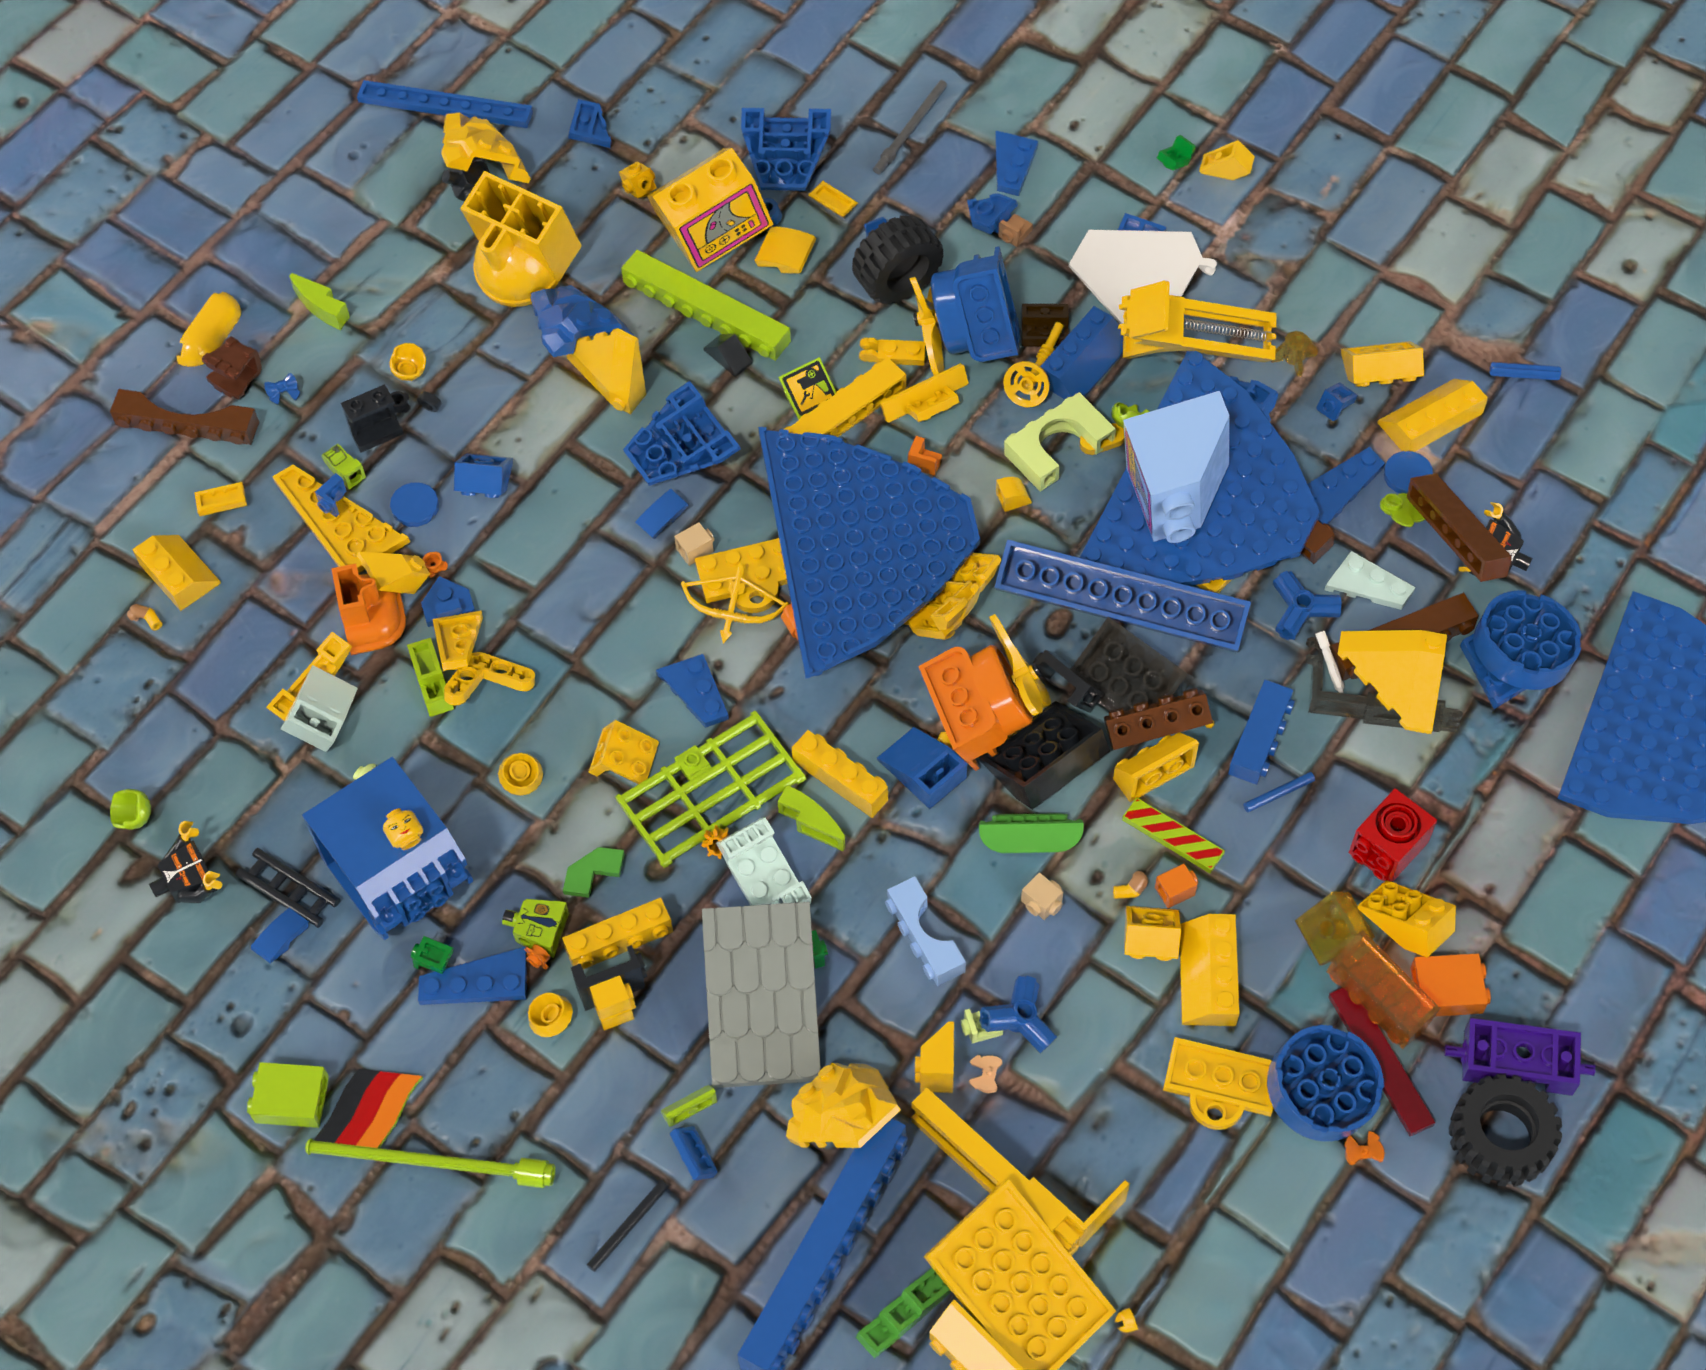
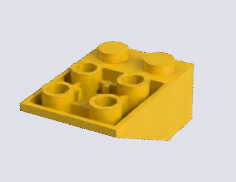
M1385 880L1358 905V909L1403 949L1427 958L1455 932L1456 905L1398 885L1395 882Z

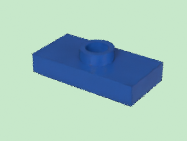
M694 1126L675 1128L669 1133L693 1180L713 1178L718 1173Z

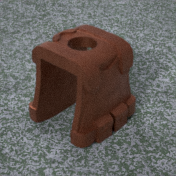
M232 336L227 338L221 347L211 353H206L202 357V362L214 370L206 376L207 381L216 390L223 392V394L230 398L233 396L240 399L244 395V391L249 383L258 377L262 370L258 351L245 346Z

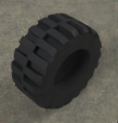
M902 215L900 218L894 217L886 223H881L877 229L870 231L866 239L863 238L860 242V247L856 248L852 260L853 274L868 295L876 302L891 304V302L899 303L903 299L911 298L915 291L909 278L916 277L922 291V288L931 282L932 275L939 272L938 268L942 265L943 248L941 242L922 219L911 215Z
M1496 1074L1493 1080L1490 1076L1481 1078L1479 1083L1474 1082L1462 1094L1450 1118L1449 1135L1453 1136L1450 1141L1452 1150L1459 1151L1456 1157L1460 1164L1466 1163L1469 1166L1467 1171L1474 1176L1475 1173L1483 1176L1481 1181L1488 1184L1491 1180L1497 1181V1186L1506 1187L1508 1182H1511L1513 1186H1520L1525 1180L1531 1182L1536 1179L1539 1173H1543L1548 1167L1561 1143L1562 1133L1559 1130L1562 1127V1121L1559 1116L1555 1117L1558 1109L1554 1102L1549 1103L1547 1101L1549 1095L1544 1090L1539 1092L1535 1089L1537 1084L1530 1080L1528 1083L1522 1082L1521 1077L1516 1075L1508 1079L1505 1074ZM1497 1110L1513 1114L1527 1128L1530 1138L1529 1145L1520 1150H1506L1496 1146L1485 1136L1481 1128V1116L1487 1112Z

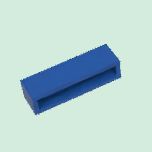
M1264 680L1230 763L1228 775L1256 785L1261 776L1266 777L1270 767L1267 759L1269 755L1274 757L1279 744L1275 739L1277 734L1283 735L1287 721L1283 719L1285 714H1291L1295 704V700L1291 699L1293 689Z

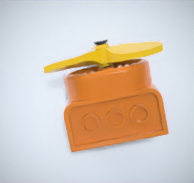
M995 614L990 616L989 619L1005 649L1011 666L1002 652L994 645H990L973 655H970L962 647H954L918 666L953 750L975 771L980 769L976 758L987 752L992 757L997 755L996 747L1002 745L1009 735L1030 725L1033 720L1032 715L1036 716L1042 713L1043 708L1051 704L1048 690L1039 678L1042 676L1038 665L1036 663L1029 665L1024 660Z

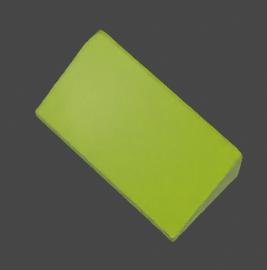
M707 1085L663 1108L661 1113L668 1126L672 1127L717 1103L716 1091L713 1087Z

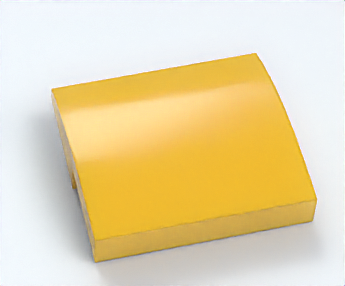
M771 226L754 261L758 267H778L781 273H801L816 241V237L791 228Z

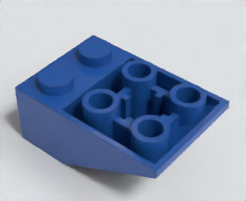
M915 727L877 757V760L929 809L967 778V763L947 745Z

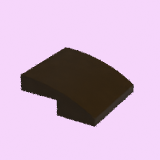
M1022 303V346H1042V344L1046 343L1055 323L1059 322L1064 327L1054 347H1058L1069 334L1068 304Z

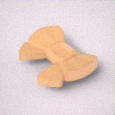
M980 1055L975 1056L970 1060V1064L983 1069L982 1076L970 1079V1085L984 1093L996 1092L995 1077L997 1069L1003 1064L1002 1059L996 1056H983L982 1058Z

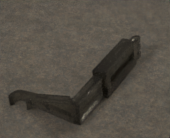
M1316 637L1307 639L1306 645L1308 647H1315L1318 650L1317 655L1309 654L1305 659L1307 664L1312 665L1308 713L1363 719L1364 724L1403 728L1399 723L1401 717L1394 709L1388 711L1376 698L1378 693L1368 692L1367 696L1322 691L1324 658L1322 649H1320ZM1437 700L1432 731L1456 732L1461 722L1462 711L1445 708V701Z

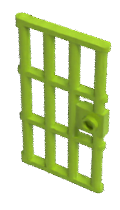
M755 710L750 713L751 716L715 738L707 739L706 743L702 746L697 747L694 745L674 758L675 762L671 765L661 767V771L622 795L617 794L615 796L616 801L648 844L663 868L668 867L673 863L674 859L706 840L704 837L706 830L712 832L715 825L724 829L752 810H759L762 804L783 792L786 785H799L806 780L805 774L798 768ZM757 724L764 735L726 758L718 747ZM771 743L779 754L740 777L732 766ZM711 751L720 761L713 767L710 766L704 757ZM785 762L793 773L754 797L747 785ZM680 770L689 781L682 786H679L672 776ZM727 770L734 782L694 806L687 797V794ZM664 780L669 782L674 791L637 814L633 813L627 804L628 802ZM741 790L749 801L708 826L700 814ZM681 799L688 810L648 834L641 823ZM695 818L703 830L663 854L655 842Z

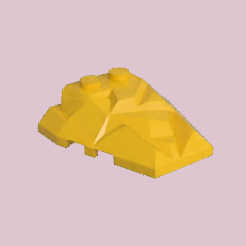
M461 113L446 114L443 130L445 135L442 140L444 145L441 155L447 167L468 171L473 158L479 157L501 162L509 180L524 183L530 182L531 178L512 143L502 136L487 119L468 118Z
M972 553L951 581L946 583L943 591L907 620L904 625H909L917 636L942 640L951 638L955 634V630L962 625L963 619L976 604L980 592L985 589L996 574L1002 561L1000 556Z
M831 1063L823 1067L814 1080L802 1086L798 1094L792 1099L791 1106L794 1116L788 1121L786 1137L790 1142L801 1148H808L811 1142H815L819 1148H825L827 1146L826 1142H833L836 1148H861L901 1109L888 1090L889 1088L882 1079L883 1077L878 1069L866 1064L850 1063L848 1066L839 1063Z

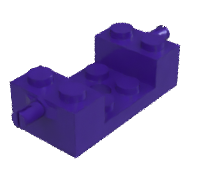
M1470 1018L1464 1029V1043L1462 1047L1445 1044L1444 1056L1461 1059L1463 1066L1462 1081L1479 1083L1481 1078L1490 1076L1493 1079L1496 1074H1505L1508 1079L1516 1075L1520 1076L1522 1081L1530 1080L1532 1082L1544 1083L1545 1092L1573 1096L1580 1085V1074L1595 1075V1064L1580 1063V1032ZM1519 1047L1527 1048L1530 1051L1531 1057L1521 1058L1517 1054L1516 1049Z

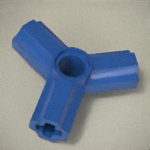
M1285 571L1273 580V586L1289 606L1275 628L1280 637L1286 640H1295L1304 623L1310 617H1340L1342 605L1340 595H1315L1303 588L1292 571Z
M1017 977L1010 1004L983 1007L980 1010L979 1021L982 1029H985L986 1032L1000 1030L1020 1032L1039 1053H1042L1057 1038L1051 1029L1037 1016L1035 1004L1040 984L1033 977Z

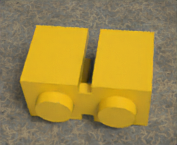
M620 976L589 987L604 1031L634 1019L632 1012L636 1008L634 996L629 983L623 984Z

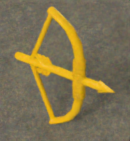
M739 564L736 576L686 583L684 581L681 582L683 591L693 607L713 618L726 620L724 630L720 631L723 644L732 634L730 632L732 621L744 624L764 623L776 618L789 605L788 602H783L743 578V564ZM729 581L727 590L732 594L729 608L726 611L719 610L718 608L711 609L701 605L690 595L687 586ZM746 584L782 605L774 613L764 616H748L747 614L734 612L737 596L744 593Z

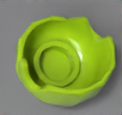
M1117 402L1112 407L1111 415L1114 422L1124 429L1123 420L1150 411L1145 409L1140 413L1136 404L1128 407L1121 402Z

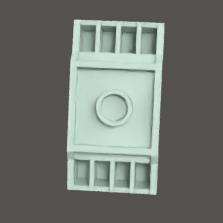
M760 818L716 843L750 906L810 902L811 904L809 891L804 882H798L773 839L775 832L766 818Z

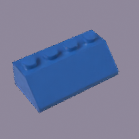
M1093 306L1040 366L1049 378V390L1063 399L1073 397L1079 392L1086 397L1123 354V336L1121 335V329H1118V323L1114 317Z

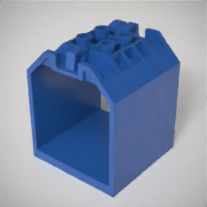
M393 756L302 814L322 860L373 930L384 941L389 938L387 932L400 923L406 927L412 922L421 920L434 907L442 906L449 897L454 895L452 889L463 881L468 884L473 882L471 874L465 868L468 865L466 858L449 830ZM398 808H401L402 811H413L423 827V833L420 836L421 841L407 850L393 847L383 831V824L387 820V814Z

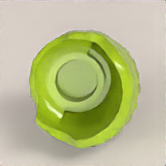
M125 789L115 792L110 806L112 825L116 828L130 830L144 826L151 814V804L148 796L138 789Z

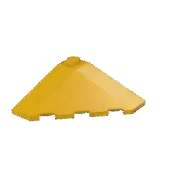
M619 328L613 329L611 335H608L606 331L597 333L592 340H590L589 336L579 338L576 341L574 354L566 355L567 359L615 409L631 414L646 396L638 338Z
M1424 630L1341 631L1338 655L1344 661L1348 658L1356 667L1354 673L1366 686L1371 683L1379 692L1376 698L1388 711L1394 709L1401 717L1399 723L1405 730L1432 734L1447 635Z

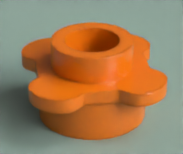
M429 552L423 557L425 566L430 572L429 578L435 577L437 573L448 568L447 562L442 560L439 552Z
M536 944L531 949L529 947L524 949L527 952L526 960L535 968L540 966L544 969L548 968L546 963L551 956L546 950Z

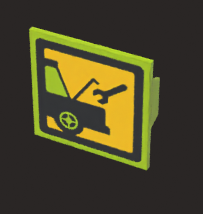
M820 357L778 377L798 420L804 414L816 409L822 401L828 400L836 394Z

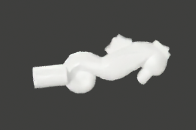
M1325 630L1318 632L1315 635L1320 649H1322L1334 688L1339 694L1343 693L1345 685L1329 648L1330 644Z

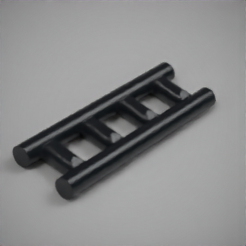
M256 848L253 851L252 856L258 860L251 869L247 871L241 867L236 872L238 878L287 909L290 907L317 928L324 922V919L318 916L327 904L336 907L340 902V898L260 848ZM266 866L278 872L269 884L258 878V875ZM287 878L298 884L289 897L278 891V888ZM307 891L318 897L310 909L298 903Z

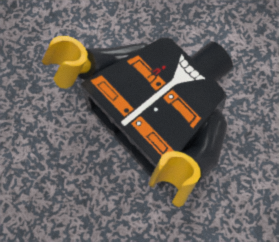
M1490 502L1494 507V511L1485 510L1484 514L1488 517H1493L1494 520H1489L1486 529L1512 556L1508 573L1512 565L1527 571L1533 558L1519 552L1524 543V540L1521 539V533L1513 521L1503 512L1502 505ZM1467 566L1459 567L1460 572H1469L1474 575Z
M191 821L181 822L179 825V836L162 861L158 863L163 877L149 883L155 897L170 891L176 903H201L212 892L222 888V882L216 880L220 874L208 870L194 840L191 841L190 837L194 838L199 835L198 828H191L193 825Z

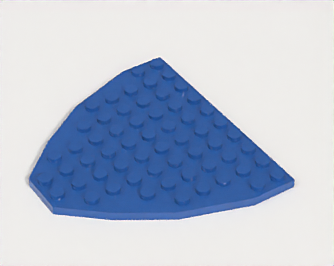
M1634 591L1632 592L1557 799L1609 818L1681 824L1706 822V625L1680 607Z

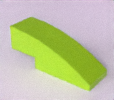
M291 273L289 277L293 289L305 307L317 318L341 331L350 318L346 303L335 299L331 288Z
M431 637L408 644L409 654L429 716L432 717L454 710L453 705L448 704L444 700V687L446 683Z
M786 785L778 800L779 813L796 820L798 832L844 851L846 847L845 835L833 818L810 797Z

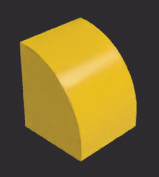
M1004 477L996 480V495L1004 512L1032 503L1021 479L1017 477Z

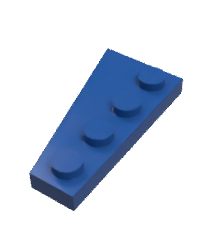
M1371 447L1308 483V487L1320 511L1318 518L1320 523L1329 525V522L1334 517L1336 518L1349 502H1352L1357 493L1362 488H1365L1383 470L1385 462Z
M526 946L447 968L443 974L432 972L419 976V1004L526 1000L527 952L524 950Z

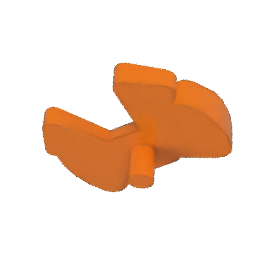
M1369 1131L1367 1145L1359 1146L1353 1137L1349 1136L1344 1145L1346 1147L1345 1157L1350 1165H1354L1360 1159L1369 1158L1383 1162L1384 1148L1379 1141V1135Z

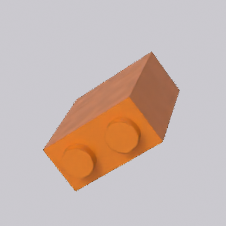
M1479 954L1429 956L1428 958L1414 957L1410 969L1418 1017L1484 1013L1487 1005L1490 1004L1491 995L1489 988H1485L1486 967L1484 963L1480 962Z

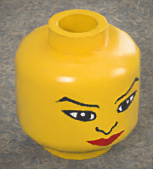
M398 808L387 814V820L383 824V831L393 847L407 850L421 841L420 836L423 833V827L413 811H402L401 808Z

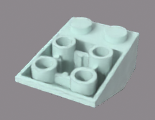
M312 665L281 730L327 752L344 723L358 688Z

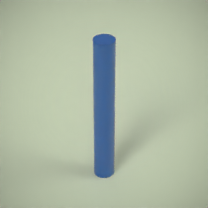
M1312 772L1302 775L1243 803L1244 809L1249 813L1314 782L1315 777Z

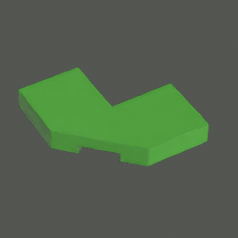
M598 847L570 865L566 873L563 894L589 898L594 874L620 877L625 855L624 850Z

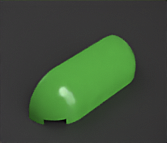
M1061 813L993 815L992 821L985 822L981 820L979 822V834L982 842L989 849L999 853L1063 852L1071 849L1079 842L1084 828V823L1080 818L1076 821L1068 819V814Z

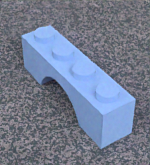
M914 876L887 889L885 904L889 913L897 916L899 920L897 924L904 937L908 935L911 940L910 947L916 958L920 957L925 964L923 965V970L929 980L933 979L936 985L939 986L964 974L966 961L953 940H936L928 936L921 928L919 920L927 909L928 897Z

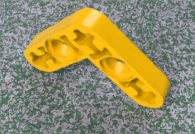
M474 652L471 655L469 665L459 668L444 687V700L450 705L463 704L483 679L518 691H529L535 686V672L530 668L483 652ZM496 670H505V671H507V672H506V673H497V672H495V671H496ZM462 677H472L473 679H472V680H463V679H461V678H462Z

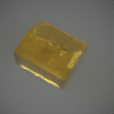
M1333 891L1295 920L1319 965H1325L1352 954L1375 938L1350 892Z

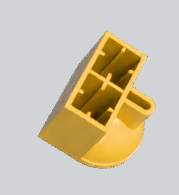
M486 171L483 172L460 208L479 241L474 256V275L476 281L488 298L504 306L522 307L531 305V293L543 289H555L581 248L577 235L562 206Z

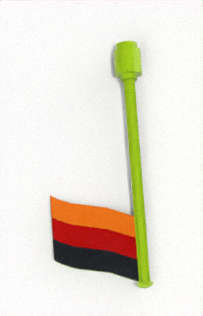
M359 1069L345 1086L331 1117L315 1139H309L305 1145V1151L308 1155L315 1153L511 1176L513 1179H517V1184L520 1186L545 1188L546 1186H552L555 1178V1164L549 1163L548 1160L522 1157L519 1163L508 1164L380 1149L396 1126L409 1096L423 1079V1076Z

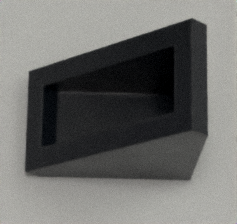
M720 334L703 348L708 355L734 377L752 365L751 358L735 334Z

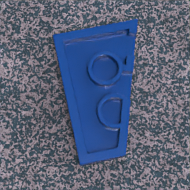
M996 130L997 191L1019 196L1036 153L1038 140Z
M1474 634L1462 640L1460 648L1492 707L1496 709L1526 689L1499 681L1485 668L1476 654L1473 641Z
M703 654L656 670L658 677L668 684L671 691L676 696H679L690 712L705 728L729 720L728 712Z

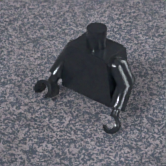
M474 157L468 171L454 168L451 171L445 170L442 174L443 183L450 184L455 197L465 202L483 172L490 173L487 164L484 163V158Z

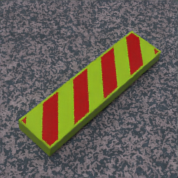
M1137 797L1122 817V821L1210 874L1225 853V850Z

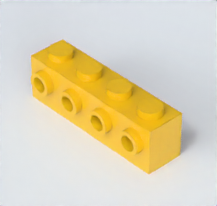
M807 730L792 746V759L795 764L869 817L873 818L888 801V786L879 776L874 777L868 773L861 763L851 761L841 749H834L827 744L825 738L820 734H813Z
M660 897L562 937L572 966L581 963L582 968L587 969L597 963L627 952V946L632 945L633 949L638 948L643 944L673 933L671 918Z

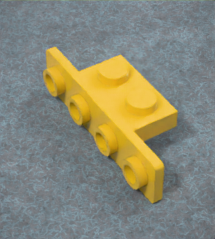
M960 363L881 401L880 404L885 421L889 423L909 414L916 421L921 422L960 403L958 395L954 391L969 383L964 365Z

